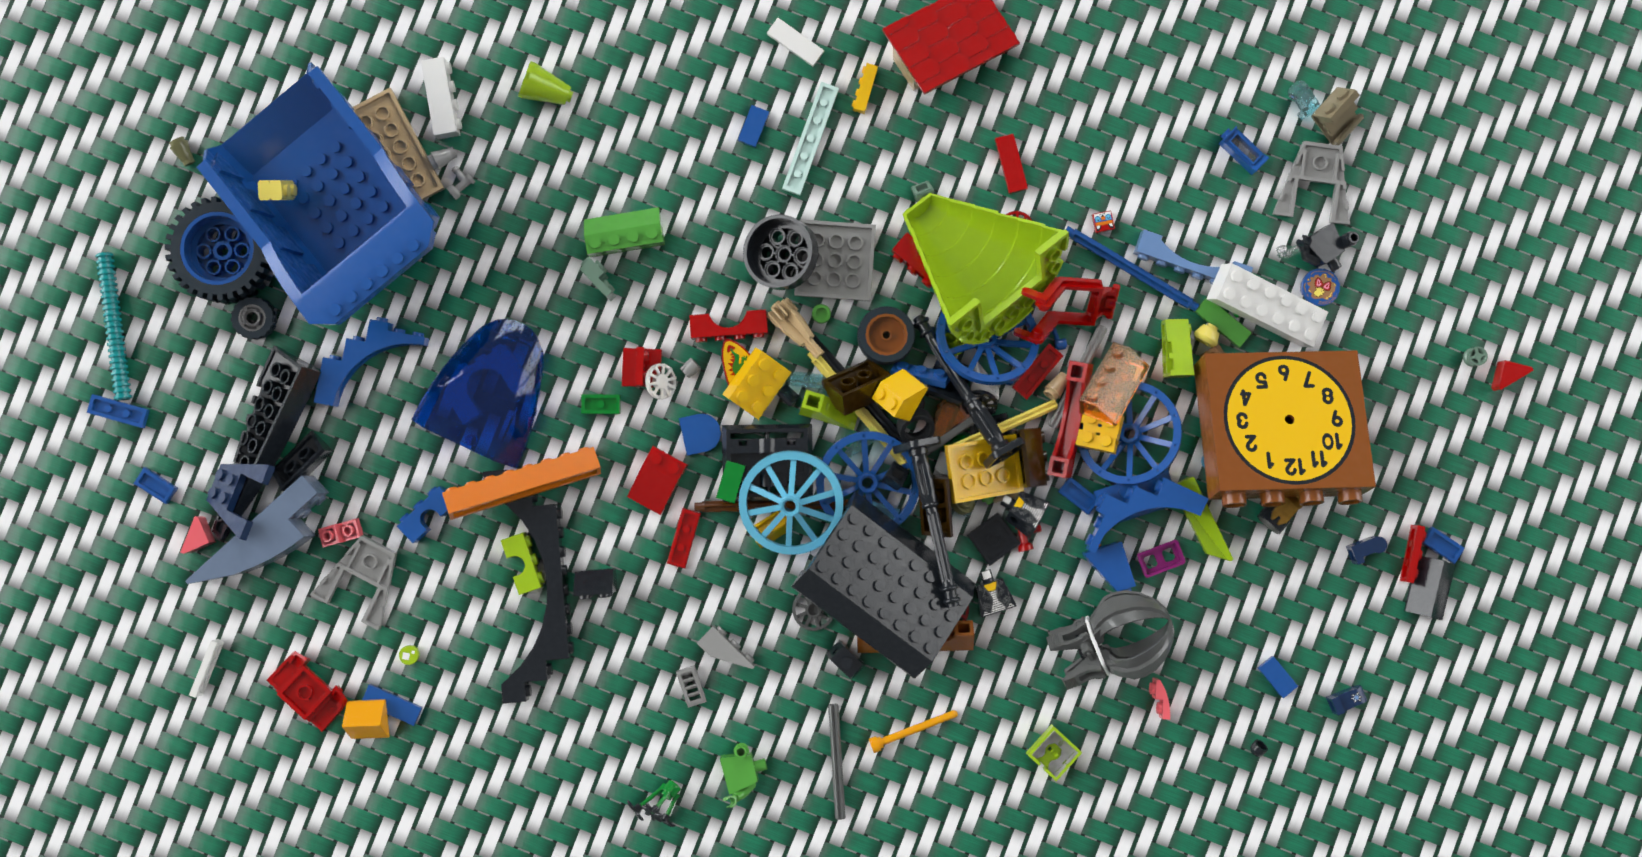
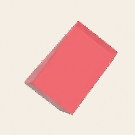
M194 517L180 553H192L216 542L206 517Z

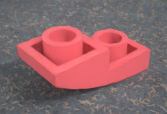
M359 518L318 529L323 548L354 540L363 535Z
M1153 678L1152 683L1150 682L1149 693L1152 694L1154 699L1159 700L1156 704V713L1159 714L1160 718L1170 720V705L1166 690L1161 680Z

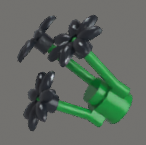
M669 780L666 784L663 783L660 788L640 804L638 803L633 806L629 800L627 803L641 821L644 819L639 812L644 809L645 815H651L653 821L657 820L670 827H675L676 825L668 821L675 802L680 797L678 793L681 788ZM662 792L661 795L663 797L656 805L651 807L648 802ZM672 799L666 814L662 815L659 813V808L664 801Z

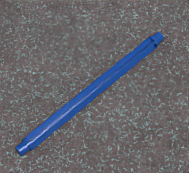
M1069 226L1066 228L1069 232V239L1077 242L1185 308H1189L1194 312L1198 308L1199 304L1193 301V298H1190L1077 229L1074 230Z

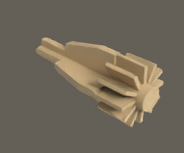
M786 298L781 302H775L771 306L772 311L768 312L767 318L776 328H780L784 334L799 346H805L818 359L824 351L813 340L814 334L805 319L797 312L799 309L793 302Z

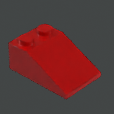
M652 446L627 497L661 515L688 464Z

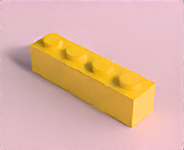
M869 63L863 66L862 73L864 74L859 79L858 84H860V87L856 90L855 96L857 98L852 103L853 111L865 114L878 66Z

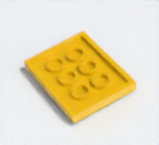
M1016 434L1003 436L1009 442L1017 438ZM985 439L944 445L952 504L1023 492L1024 486L1019 451L1008 459L986 469L983 462L992 453V447Z

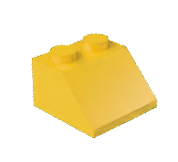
M901 369L880 382L872 399L893 417L910 421L928 387L908 371Z

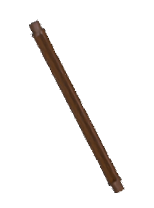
M844 499V507L847 504L848 499ZM819 500L802 505L813 510H823ZM702 501L694 503L695 511L739 512V502ZM774 501L747 502L748 510L778 504ZM787 501L785 503L786 507L789 509H793L796 507L793 501ZM835 501L829 504L832 510L835 509Z

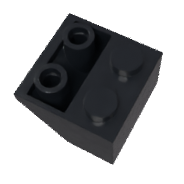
M616 568L575 572L573 596H579V600L591 599L594 597L593 595L597 594L599 598L613 596V593L617 591Z

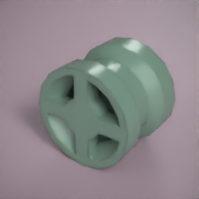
M1482 347L1469 348L1463 354L1464 363L1470 367L1483 365L1488 358L1486 350Z

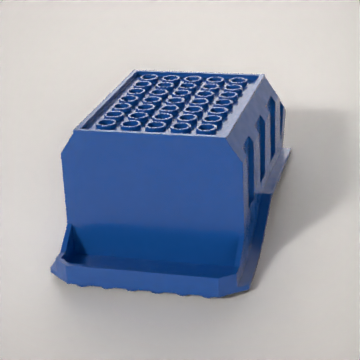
M312 62L308 64L307 72L303 77L222 145L206 149L203 161L197 166V169L261 248L277 280L309 324L341 325L433 249L436 237L434 229L437 227L440 217L431 205L425 203L413 188L414 184L399 166L391 161L384 150V146L354 112L355 109L347 99L334 87L319 66H315ZM259 180H293L297 186V196H295L294 200H260L258 197Z

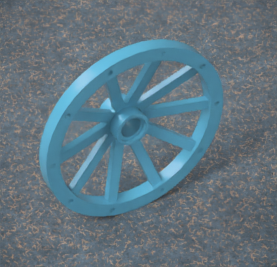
M781 451L761 459L746 475L739 493V512L748 533L763 547L788 555L807 553L823 545L842 517L844 507L842 488L832 469L819 458L801 451ZM782 460H791L788 493H786L770 464ZM797 460L816 467L815 471L798 492L794 494ZM762 469H766L781 497L751 483ZM822 472L829 480L833 490L800 499ZM748 490L778 504L748 510ZM835 496L834 516L802 506ZM787 501H793L796 507L793 509H789L786 507L785 503ZM781 511L762 533L755 527L750 518L753 515ZM799 512L831 523L817 537ZM784 516H787L786 545L767 538L768 534ZM793 516L812 541L805 544L792 545Z

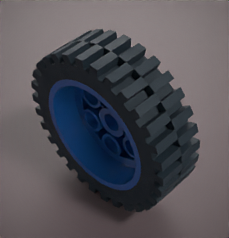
M217 196L211 197V200L203 198L200 199L202 204L198 202L191 203L192 210L185 207L182 210L185 216L177 215L174 219L179 223L177 226L171 223L169 229L174 230L173 235H166V239L171 241V245L165 244V250L170 251L171 254L165 255L166 261L172 262V264L167 266L169 271L175 272L172 275L173 278L180 281L179 285L182 288L188 289L187 292L216 303H239V299L243 300L248 295L256 296L259 294L256 289L263 290L266 287L263 281L267 280L270 282L273 278L268 275L271 268L261 248L223 200ZM218 231L217 239L213 240V234ZM237 231V237L232 239V233ZM227 247L228 253L223 256V249ZM247 247V253L242 256V249ZM209 248L208 255L204 257V250ZM237 263L238 269L236 272H233L232 267ZM218 264L219 269L214 273L213 267Z

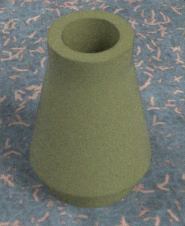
M182 136L169 142L171 151L185 167L195 163L188 140H185Z

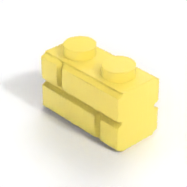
M259 180L258 197L260 200H294L295 196H297V186L293 180Z

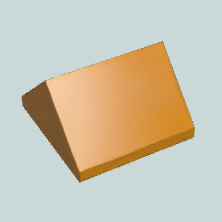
M386 699L347 701L342 728L351 739L390 737Z

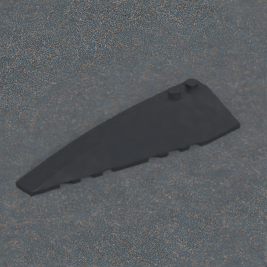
M273 346L258 378L256 386L261 387L259 396L253 395L251 403H254V410L252 414H247L246 425L248 428L247 431H242L233 462H236V464L275 466L295 429L307 401L311 397L315 384L318 382L321 374L318 369L280 347ZM247 477L233 512L242 516L263 484ZM217 513L212 532L221 540H225L231 529Z

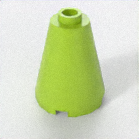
M530 61L518 97L565 105L566 101L570 103L573 92L570 91L571 86L537 63Z

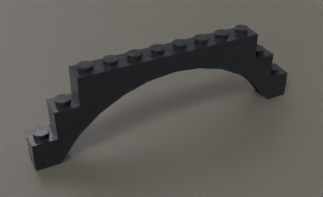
M507 470L483 472V477L498 476ZM538 493L505 503L523 521L536 542L543 560L547 580V605L542 628L532 650L521 666L501 684L503 704L526 702L529 700V696L532 695L531 685H528V682L548 680L551 678L550 675H553V665L549 663V660L568 659L574 653V642L570 640V634H573L572 622L569 623L568 615H571V605L567 603L569 585L565 582V576H568L567 565H564L563 557H566V547L562 546V538H564L565 533L564 527L560 524V519H563V511L559 504L536 506Z

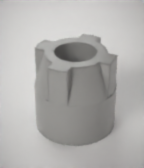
M690 358L680 369L690 378L701 368Z

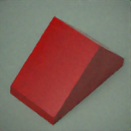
M1506 360L1497 362L1491 388L1493 391L1502 390L1534 370L1530 366Z

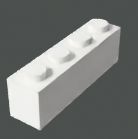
M444 57L421 60L434 136L437 139L460 136L462 123L461 119L457 118L456 111H459L457 99H454L453 95L456 89L454 81H451L450 74H452L451 63L447 62Z

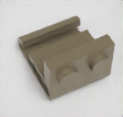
M1336 87L1311 115V118L1332 145H1340L1364 119L1363 114L1356 115L1355 113L1358 107L1354 101L1360 96L1355 89Z

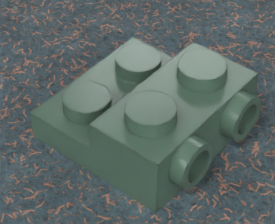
M587 257L581 263L582 267L580 270L612 301L616 295L613 293L615 289L607 281L609 277L605 273L608 270L598 260L594 262L590 257Z

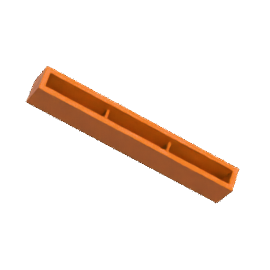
M583 447L571 454L569 452L563 453L557 458H547L538 464H527L515 471L507 470L501 475L487 476L484 480L478 482L471 481L462 487L448 488L445 492H442L450 520L599 475L601 474V467L594 447Z

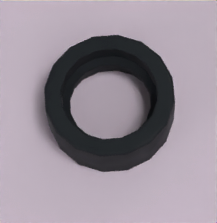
M917 408L910 421L898 418L896 424L898 433L905 443L930 438L935 432V423L930 413L923 408ZM913 421H926L924 428L918 432L908 433L905 431L906 427Z

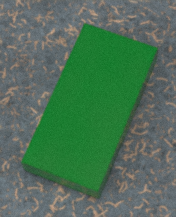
M726 461L716 498L735 503L746 466Z

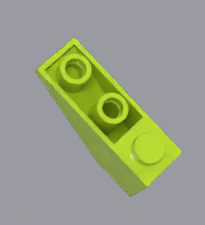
M809 390L805 392L799 415L853 431L858 418L855 412L846 416L833 406L829 397Z

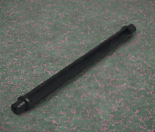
M814 334L813 340L824 351L821 356L830 365L832 370L836 374L845 370L842 364ZM875 402L865 407L889 436L899 442H903L897 427Z

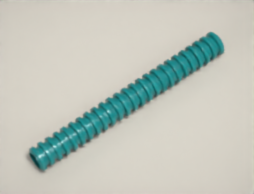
M101 252L96 254L95 257L98 258L96 264H99L97 266V270H99L98 276H100L98 280L101 282L99 287L102 288L100 293L102 294L101 299L103 302L101 303L104 305L102 311H105L103 317L106 318L104 320V323H106L105 329H107L105 334L108 335L106 340L109 341L107 346L110 353L108 357L111 359L109 364H112L110 370H112L111 376H113L111 380L114 382L112 388H115L113 394L116 395L114 400H129L132 398V395H130L131 389H129L131 384L128 383L130 377H127L129 371H127L128 365L126 363L128 361L125 359L127 354L124 353L126 348L123 346L125 345V342H123L125 338L122 336L124 330H121L123 324L120 323L122 318H120L121 312H119L121 307L118 306L120 301L117 300L119 298L117 294L118 289L116 288L118 284L115 283L117 277H114L116 275V271H114L115 265H113L115 261L112 259L114 254L111 252Z

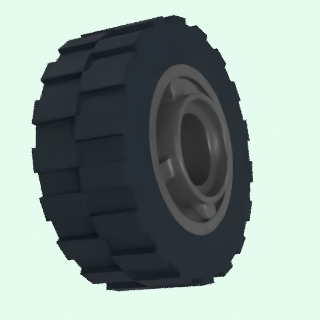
M246 297L238 301V304H235L231 312V322L238 334H241L244 338L259 340L273 333L272 331L276 328L278 319L277 312L270 302L258 297ZM256 313L258 320L252 323L251 316Z

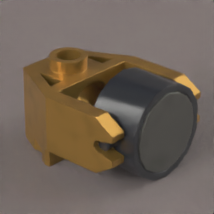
M1299 497L1285 498L1286 504L1281 506L1264 507L1257 515L1258 519L1268 529L1276 534H1280L1291 522V517L1303 507L1300 505Z

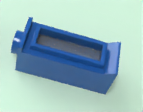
M1237 126L1232 130L1228 128L1220 136L1222 140L1219 142V145L1251 175L1269 159L1268 156L1261 152L1237 129Z

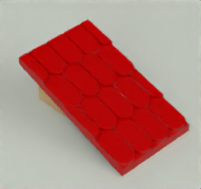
M938 0L882 29L893 46V60L913 91L920 88L924 95L1020 45L1016 35L992 0Z

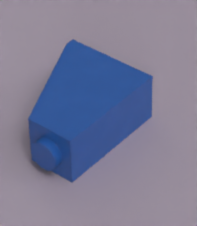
M1121 541L1098 547L1096 553L1089 550L1082 552L1083 557L1114 591H1132L1131 587L1136 586Z

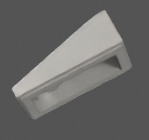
M693 665L677 670L676 674L688 708L707 702L696 666ZM690 673L693 674L692 677L686 679L683 678L684 675ZM695 680V684L686 686L685 683ZM698 688V691L688 694L687 690ZM699 694L701 696V698L693 701L690 700V697Z

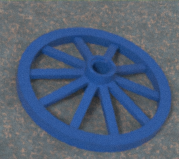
M941 312L936 326V341L945 362L958 375L978 384L1001 385L1016 380L1030 368L1039 349V344L1029 341L998 339L1000 337L995 334L986 343L963 344L949 349L945 331L951 332L948 325H946V318L943 312ZM1031 313L1002 336L1023 325H1026L1028 331L1031 332L1037 325ZM998 346L1030 349L1025 361L1020 363ZM975 348L977 350L968 368L961 364L954 356V354ZM992 351L1016 369L999 375ZM982 353L986 354L992 375L973 371Z
M1123 381L1099 390L1089 399L1085 406L1086 408L1094 409L1101 401L1109 412L1118 414L1106 397L1125 390L1127 423L1123 422L1119 439L1121 442L1117 447L1116 455L1111 454L1100 467L1089 453L1091 449L1078 447L1085 463L1103 479L1121 485H1136L1155 479L1173 463L1182 442V423L1174 404L1162 391L1146 383ZM1132 390L1151 394L1150 399L1135 423H1133ZM1157 399L1160 400L1170 415L1140 427ZM1171 421L1173 422L1172 442L1142 435V433ZM1129 430H1134V437L1127 439L1126 433ZM1139 441L1169 447L1170 450L1163 461L1157 465ZM1127 445L1126 476L1107 472L1106 470ZM1134 445L1153 468L1137 476H1133Z
M875 431L852 433L835 442L827 450L822 461L829 465L832 458L838 453L857 475L855 477L835 473L838 480L856 483L842 490L843 497L859 489L858 494L863 497L865 493L866 500L873 504L871 495L873 493L894 516L893 521L900 525L906 520L914 509L919 497L912 457H909L908 452L901 453L907 462L901 466L910 469L911 489L901 487L897 491L887 484L879 482L887 471L875 475L892 447L902 443L887 434ZM867 439L888 443L869 471ZM861 440L863 472L842 450L846 445ZM822 472L816 478L817 494L825 492L824 478L826 476ZM866 477L872 479V484L869 487L862 485V481ZM877 487L910 495L900 513L878 491ZM835 496L819 500L824 512L834 516L835 512L829 504L835 501Z

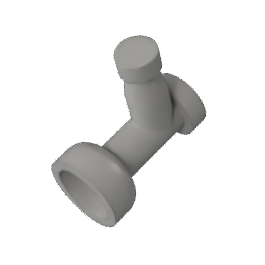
M458 166L452 168V172L456 174L461 182L456 186L449 185L446 189L457 200L460 197V192L471 183L474 184L475 180L469 173L465 175Z

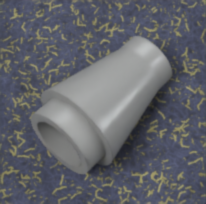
M453 147L430 152L431 154L427 156L434 170L437 168L440 170L457 157Z

